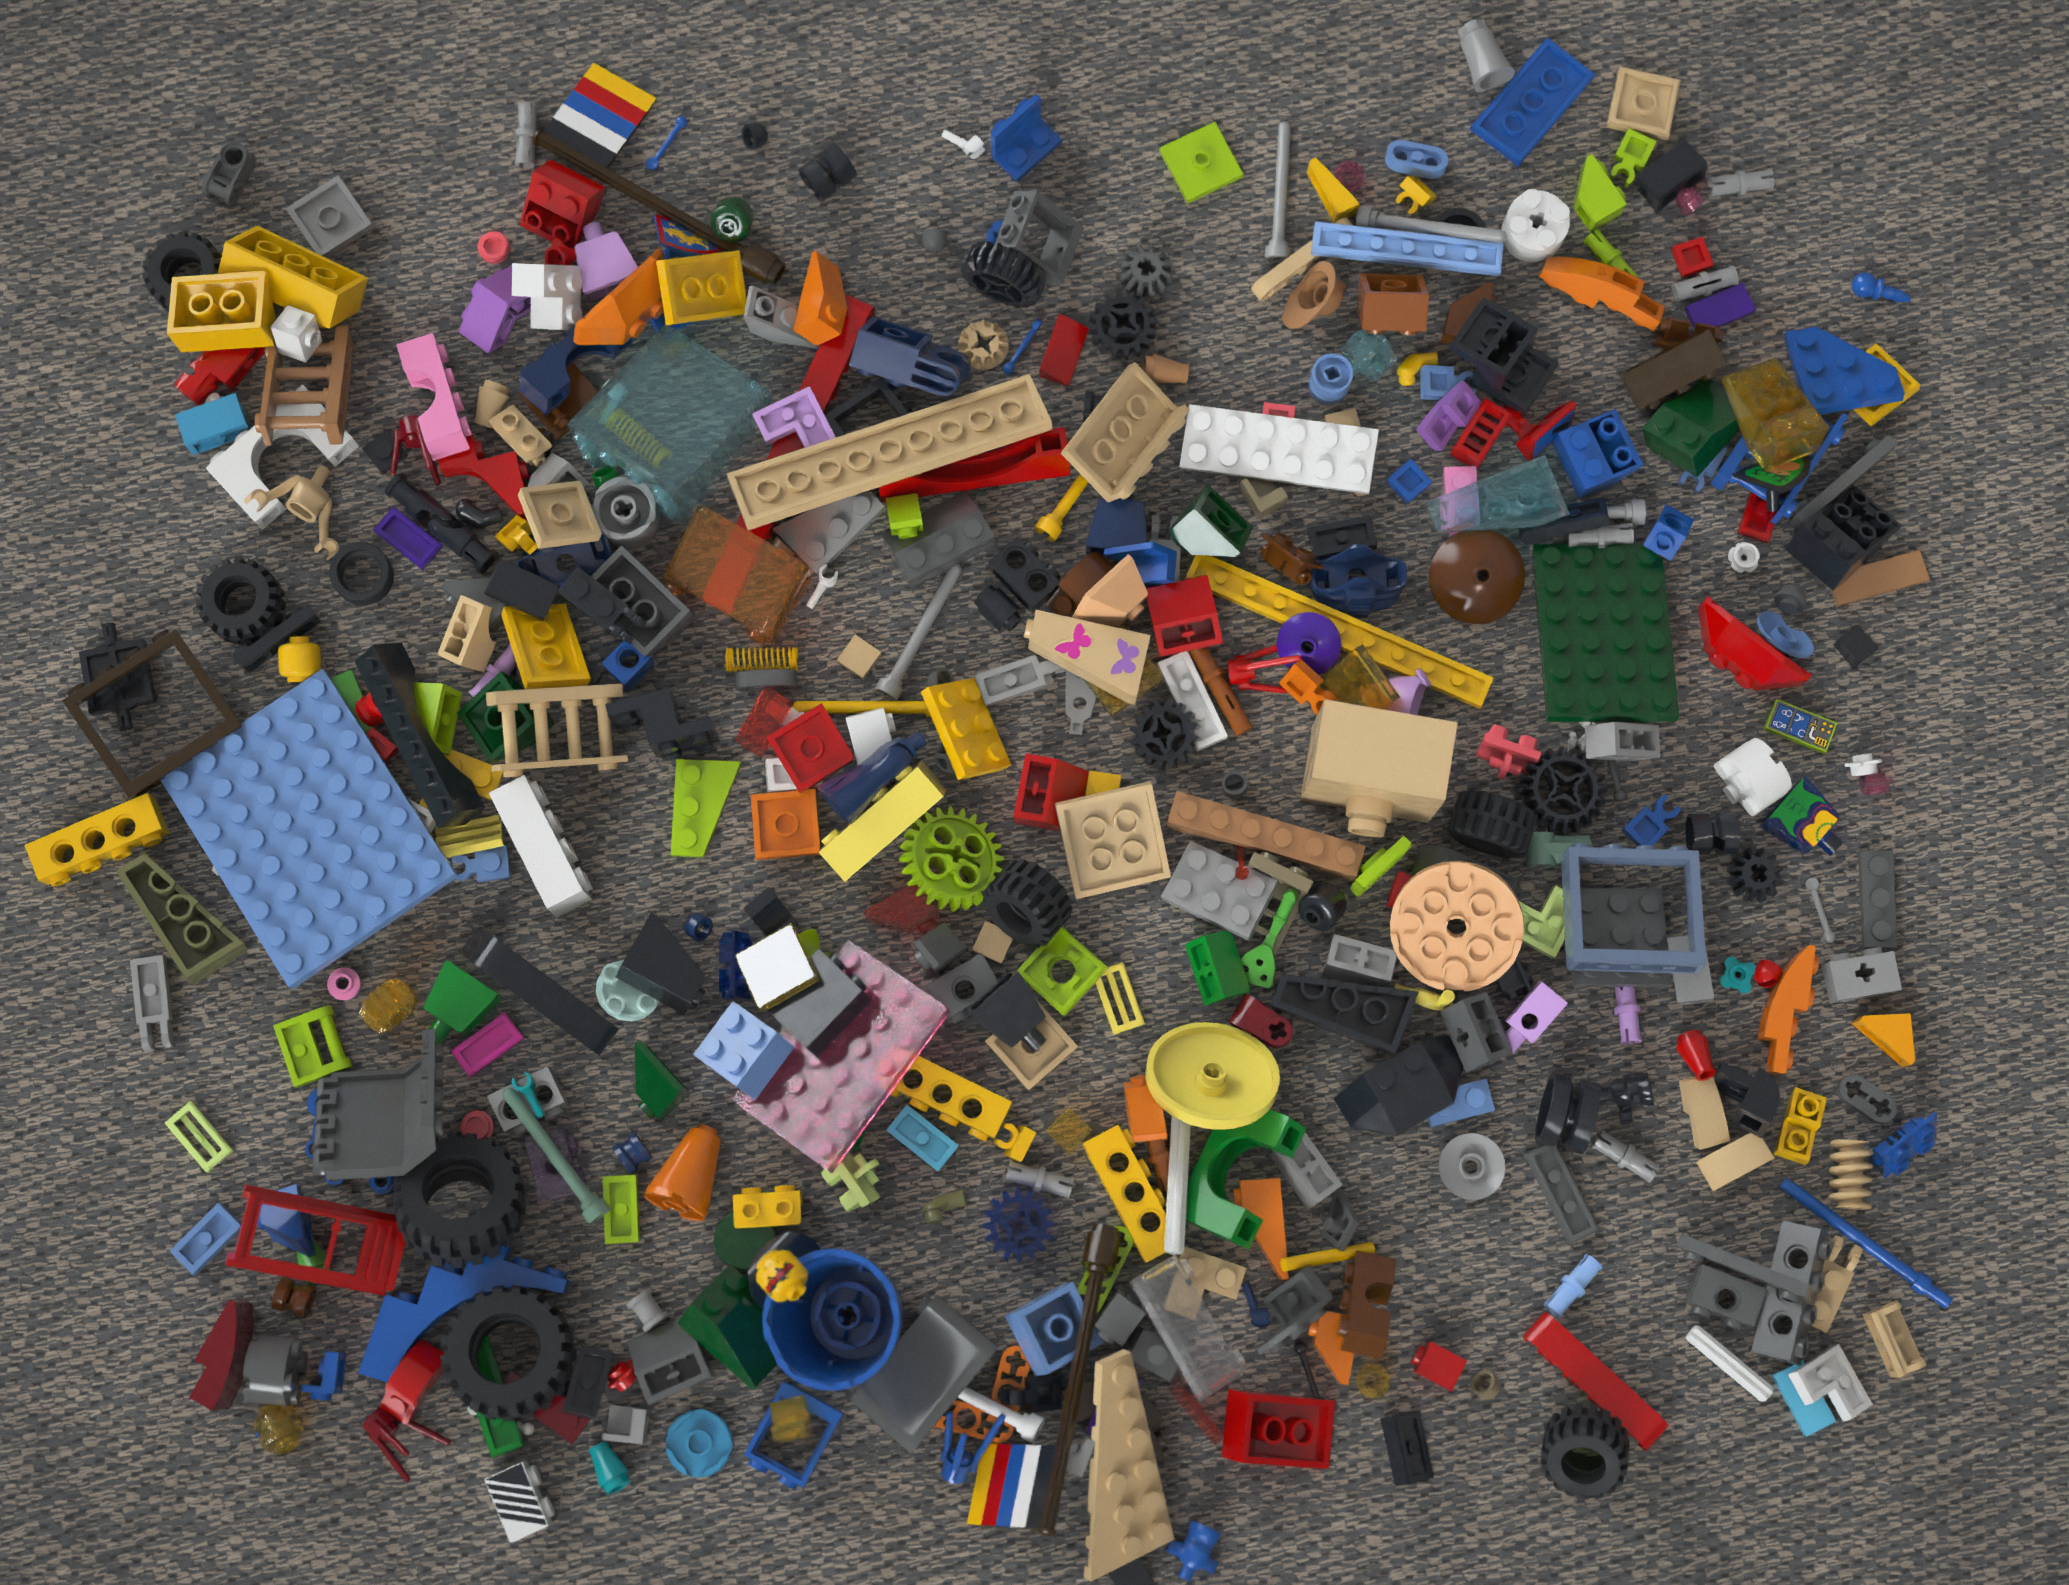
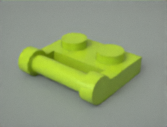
M332 1005L320 1007L273 1025L295 1088L331 1076L333 1072H343L353 1067L350 1057L345 1056L332 1018L335 1015ZM320 1021L333 1062L324 1065L311 1027L312 1023Z

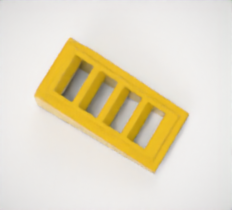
M1316 157L1311 159L1307 175L1333 223L1342 218L1356 215L1360 206L1359 202Z

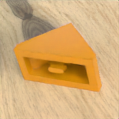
M1911 1013L1867 1015L1853 1021L1852 1024L1902 1068L1913 1064L1915 1061Z

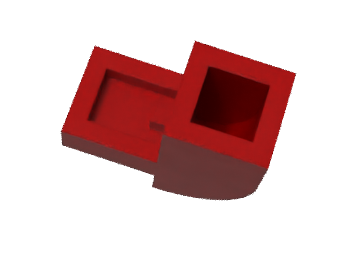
M421 1338L405 1355L384 1388L387 1391L379 1407L407 1425L414 1418L425 1393L440 1377L444 1369L441 1366L440 1356L444 1352Z

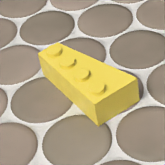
M922 760L913 768L910 765L895 777L897 782L889 789L884 786L872 799L873 803L862 811L851 824L848 823L840 832L835 828L821 840L825 846L821 848L819 853L844 882L944 797L947 789Z

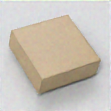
M854 635L838 657L837 662L864 680L882 653L857 635Z
M985 921L972 952L982 953L984 957L1002 965L1013 939L1006 935L998 926Z

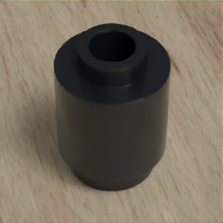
M992 585L988 586L974 602L979 608L978 612L999 632H1003L1005 629L1009 632L1012 631L1022 620L1020 616L1022 608L1000 588L996 589Z

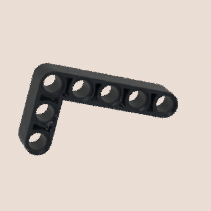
M480 926L459 952L482 971L599 1056L619 1030Z

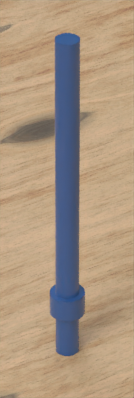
M1785 1177L1778 1186L1909 1282V1287L1920 1295H1927L1944 1309L1951 1304L1953 1298L1934 1285L1932 1278L1922 1271L1916 1272L1788 1177Z

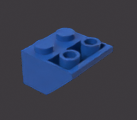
M1616 409L1559 432L1552 442L1579 499L1610 487L1643 466Z

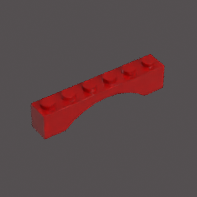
M1054 428L1053 430L1016 441L1006 447L974 455L879 487L881 503L886 502V498L915 493L918 494V497L1069 476L1070 463L1061 454L1067 445L1065 428Z

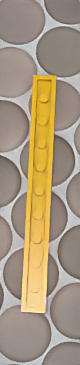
M1195 555L1185 578L1207 574L1212 594L1281 624L1302 612L1322 614L1329 618L1337 627L1341 637V650L1401 676H1416V670L1420 668L1431 682L1432 687L1429 688L1478 709L1482 707L1494 679L1489 675L1209 555Z

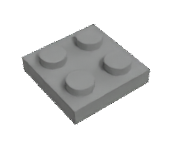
M339 175L285 208L315 253L325 258H329L374 229L373 224Z

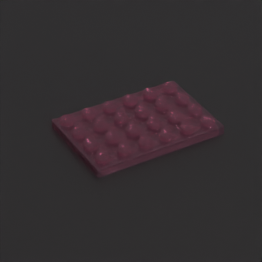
M847 940L836 956L846 965L843 972L849 978L855 974L868 986L864 993L872 1001L817 1058L783 1027L779 1034L795 1047L756 1100L739 1088L731 1097L733 1102L830 1173L834 1172L951 1012L945 1005L850 940Z

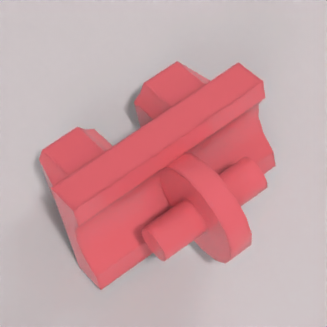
M1494 724L1490 731L1485 733L1475 757L1489 761L1488 766L1499 769L1497 778L1501 780L1505 779L1507 772L1519 776L1520 772L1531 775L1525 770V766L1528 763L1536 765L1539 761L1541 752L1537 751V738L1521 735L1518 743L1506 740L1509 731L1505 727Z

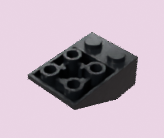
M1852 485L1804 522L1785 550L1834 591L1881 548L1902 525L1873 502L1864 492L1860 491L1855 485Z

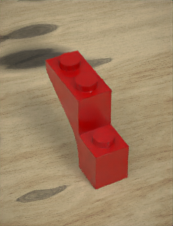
M472 434L466 436L470 447L469 450L438 459L440 470L445 478L469 475L483 480L516 515L527 520L518 493L521 488L526 487L525 479L530 478L527 463L524 460L520 461L515 451L486 458L482 441H476Z

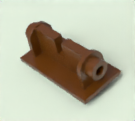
M1668 316L1667 319L1661 318L1658 330H1656V346H1661L1665 350L1703 329H1710L1718 345V342L1721 343L1723 340L1724 330H1719V326L1696 322L1694 332L1692 333L1688 332L1690 321Z
M1278 532L1276 536L1262 533L1261 537L1268 541L1261 549L1263 560L1280 571L1283 570L1287 562L1283 574L1296 584H1308L1312 579L1311 572L1313 568L1323 570L1324 566L1314 560L1315 555L1304 548L1295 547L1293 545L1294 540L1289 536Z

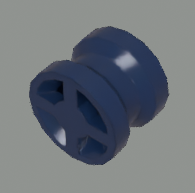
M634 1131L628 1135V1140L623 1144L617 1143L612 1147L619 1160L631 1174L637 1170L640 1163L643 1161L649 1162L653 1159L650 1151Z

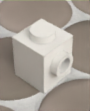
M287 305L271 326L278 353L305 363L322 342L316 316Z

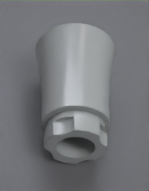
M1475 19L1464 24L1458 30V37L1470 69L1474 90L1476 92H1484L1510 81L1515 74V70L1503 54L1487 22L1484 19Z

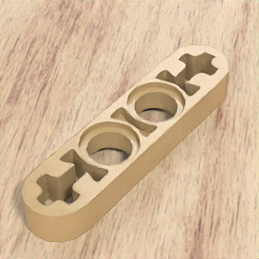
M1347 217L1335 223L1353 225ZM1312 240L1254 283L1251 291L1260 302H1264L1291 282L1289 279L1297 273L1301 275L1315 265L1314 261L1320 256L1311 255Z

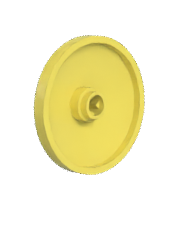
M1209 1022L1182 1025L1162 1035L1149 1052L1145 1071L1149 1092L1162 1109L1185 1123L1207 1129H1233L1258 1120L1269 1111L1275 1102L1280 1081L1277 1062L1262 1042L1241 1029Z

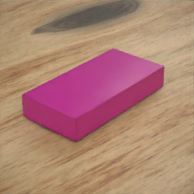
M504 1011L452 1049L451 1052L471 1078L525 1038Z

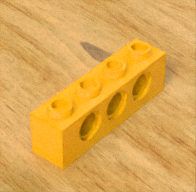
M146 793L25 845L38 881L55 887L71 880L70 875L82 871L83 874L98 870L101 868V862L110 858L114 861L124 859L132 854L131 849L143 845V847L147 848L157 845L163 841L162 836L170 832L156 798ZM135 822L136 828L134 833L125 837L124 829L126 825ZM100 835H104V845L95 850L93 846L95 839ZM73 848V858L69 862L64 863L63 855L65 851Z
M894 1043L875 1078L877 1082L881 1083L879 1088L881 1091L895 1098L901 1093L911 1098L909 1102L911 1106L923 1112H927L930 1107L941 1113L938 1118L941 1121L954 1127L960 1122L970 1127L968 1134L984 1142L987 1141L988 1137L995 1140L1012 1106L1011 1101ZM912 1071L919 1072L923 1078L921 1085L915 1089H910L904 1085L906 1074ZM940 1086H947L952 1090L950 1101L944 1104L936 1102L933 1098L935 1089ZM973 1100L981 1104L982 1112L978 1117L968 1118L964 1115L963 1107L968 1101Z
M1116 1125L1084 1142L1082 1146L1122 1222L1130 1233L1144 1263L1166 1253L1164 1251L1166 1214L1163 1208L1167 1206V1203L1159 1188L1153 1190L1147 1178L1152 1175L1143 1158L1137 1161L1131 1149L1136 1145L1127 1129L1121 1131L1119 1125ZM1115 1154L1124 1155L1128 1160L1127 1169L1123 1172L1113 1171L1109 1165L1111 1156ZM1136 1183L1143 1188L1144 1196L1142 1200L1131 1202L1126 1198L1125 1188L1129 1184ZM1146 1213H1153L1159 1219V1227L1154 1232H1147L1141 1226V1218Z

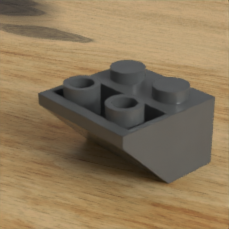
M680 1318L627 1341L634 1371L648 1405L657 1403L715 1377L703 1346L677 1324Z

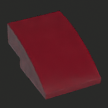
M228 1300L194 1360L206 1368L189 1398L211 1411L230 1409L242 1384L245 1358L249 1344L253 1339L252 1303L248 1300Z

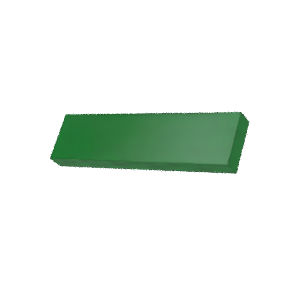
M487 1335L482 1341L478 1353L480 1370L489 1380L498 1384H505L489 1336ZM477 1412L491 1458L499 1457L525 1446L517 1419L515 1421H504L502 1418L493 1420Z

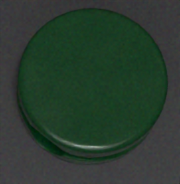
M731 1211L720 1220L714 1234L715 1250L719 1258L726 1265L731 1264L737 1270L748 1271L757 1252L767 1242L778 1236L775 1226L737 1229L734 1227V1214Z

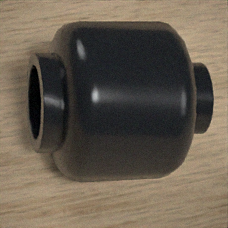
M1320 882L1312 886L1308 893L1303 895L1298 904L1301 919L1306 925L1319 931L1328 930L1342 918L1347 909V901L1342 891L1335 885L1327 882Z

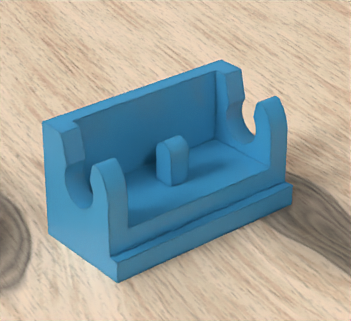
M236 393L175 414L184 444L193 455L235 441V438L241 432L252 428L243 404L241 405Z

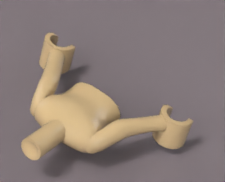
M319 466L311 480L295 475L267 492L262 489H255L245 497V504L249 503L252 499L257 500L259 507L256 511L259 512L269 501L283 496L292 489L290 498L285 502L286 508L291 513L309 523H313L319 514L320 543L314 547V551L317 553L323 547L329 551L326 560H330L339 551L338 543L334 539L329 538L328 532L332 498L322 488L330 473L327 467Z

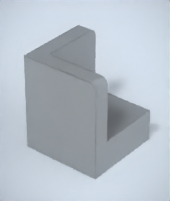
M617 1405L610 1406L607 1432L603 1433L602 1440L645 1444L650 1409Z

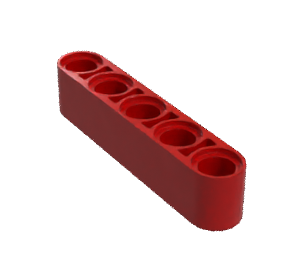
M1544 1312L1522 1336L1527 1343L1530 1341L1538 1348L1537 1352L1552 1366L1556 1365L1563 1371L1562 1375L1577 1389L1581 1388L1589 1395L1587 1398L1599 1410L1603 1411V1409L1610 1411L1612 1418L1617 1416L1622 1421L1621 1427H1626L1628 1436H1633L1639 1442L1638 1445L1645 1451H1648L1669 1427V1424L1547 1312Z

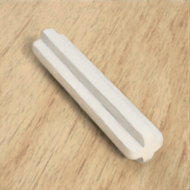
M1695 1325L1686 1336L1687 1341L1759 1401H1766L1774 1391L1773 1387L1702 1327Z

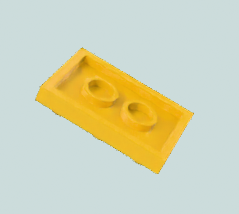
M739 250L656 261L666 325L744 314L747 299Z
M552 604L544 621L511 606L503 607L501 616L525 689L588 686L591 678L566 604Z
M974 678L929 686L921 691L958 780L1001 771L1011 766V762Z

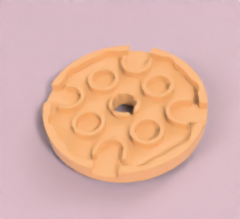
M1447 861L1426 867L1405 883L1397 895L1392 908L1390 936L1398 959L1415 978L1428 986L1440 990L1472 991L1496 981L1514 963L1522 945L1524 919L1517 896L1508 883L1498 874L1479 864L1466 861ZM1449 920H1464L1466 924L1465 931L1461 934L1450 932L1447 928Z

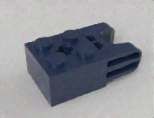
M873 316L859 329L849 366L858 368L857 371L862 375L870 377L879 375L888 378L887 381L892 385L900 387L909 385L940 396H949L954 393L959 384L968 377L971 370L970 360L964 353L931 342L933 335Z

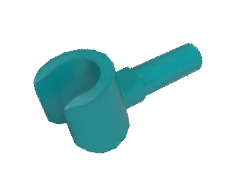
M524 1072L528 1078V1083L524 1087H519V1083L513 1077V1087L519 1093L525 1095L537 1118L544 1116L545 1113L535 1096L534 1089L536 1083L534 1078L529 1073Z

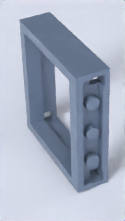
M1576 843L1566 849L1561 856L1567 970L1698 974L1706 966L1699 851L1688 850L1684 846H1674L1668 850L1656 849L1652 845H1641L1635 849L1623 848L1620 844H1609L1603 848L1591 847L1587 843ZM1579 864L1684 867L1689 951L1583 948Z

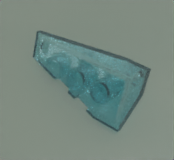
M1545 455L1425 502L1437 533L1539 527L1569 515Z

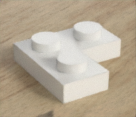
M1839 1344L1829 1347L1788 1374L1805 1405L1814 1403L1828 1394L1843 1422L1853 1419L1873 1405Z

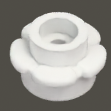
M1740 542L1736 544L1735 548L1730 549L1728 560L1731 561V567L1739 573L1744 571L1752 572L1758 566L1757 562L1760 559V554L1753 544ZM1742 555L1746 556L1747 559L1745 561L1741 559Z

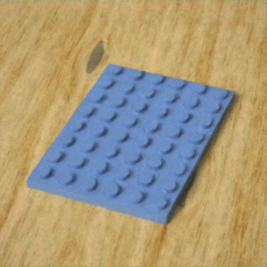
M321 669L242 722L241 728L192 758L193 760L183 767L176 768L164 776L165 779L161 781L275 967L291 989L296 988L459 877L324 669Z

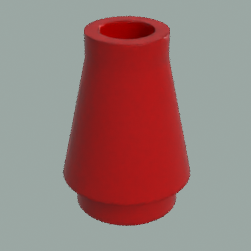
M1690 1030L1681 1034L1676 1040V1051L1692 1070L1698 1081L1712 1078L1715 1075V1070L1712 1064L1708 1038L1702 1035L1699 1030Z

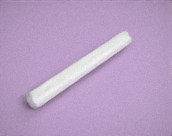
M1173 1116L1171 1117L1164 1251L1171 1255H1178L1184 1252L1191 1125Z

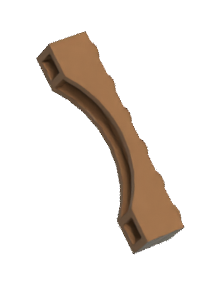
M1176 791L1166 828L1199 838L1235 844L1261 852L1264 851L1316 872L1349 882H1354L1357 878L1366 847Z

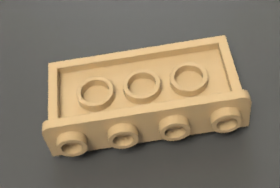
M1134 362L1126 367L1062 450L1061 454L1107 502L1119 498L1124 500L1135 491V482L1138 478L1150 471L1153 466L1151 461L1154 457L1168 447L1170 444L1168 439L1172 433L1177 432L1186 423L1184 417L1190 409L1186 404L1177 407Z

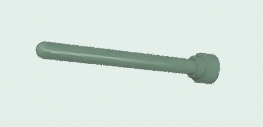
M506 1088L503 1091V1098L581 1201L582 1216L589 1225L601 1219L611 1210V1207L604 1198L600 1199L597 1194L592 1195L513 1088Z

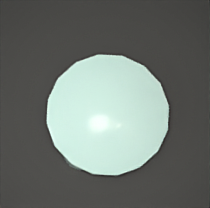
M624 960L607 964L596 983L598 1002L606 1013L618 1020L633 1022L644 1019L654 1012L659 1003L658 1000L615 977Z

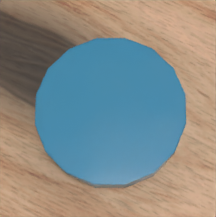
M706 1409L689 1410L678 1416L669 1427L666 1438V1454L672 1466L682 1474L695 1478L708 1477L721 1470L729 1460L733 1448L732 1432L727 1422L716 1412Z

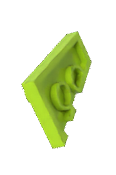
M676 759L671 856L705 857L719 822L718 820L741 767V761Z

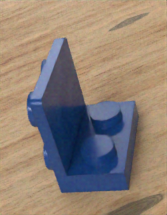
M1037 94L1030 99H1023L1007 120L1003 118L993 126L991 130V157L1017 183L1062 143V138L1041 118V98Z

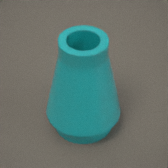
M607 1441L598 1443L589 1449L599 1487L604 1489L607 1495L614 1494L631 1483L628 1476L630 1471L612 1451Z

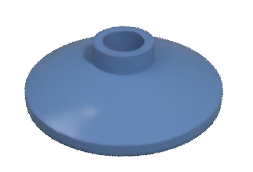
M1762 612L1758 616L1757 625L1772 646L1782 653L1797 658H1808L1811 656L1814 647L1804 631L1790 628L1783 621L1781 615L1774 612Z

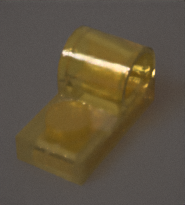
M804 1395L770 1403L774 1426L771 1427L773 1441L784 1443L813 1435Z

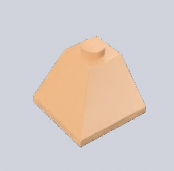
M1129 554L1085 593L1071 618L1119 627L1127 619L1133 622L1144 611L1145 607L1142 603L1146 599L1148 592L1136 564Z

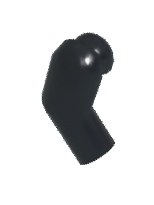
M461 499L456 505V515L458 518L475 529L504 521L499 506L482 511L473 505L469 499Z

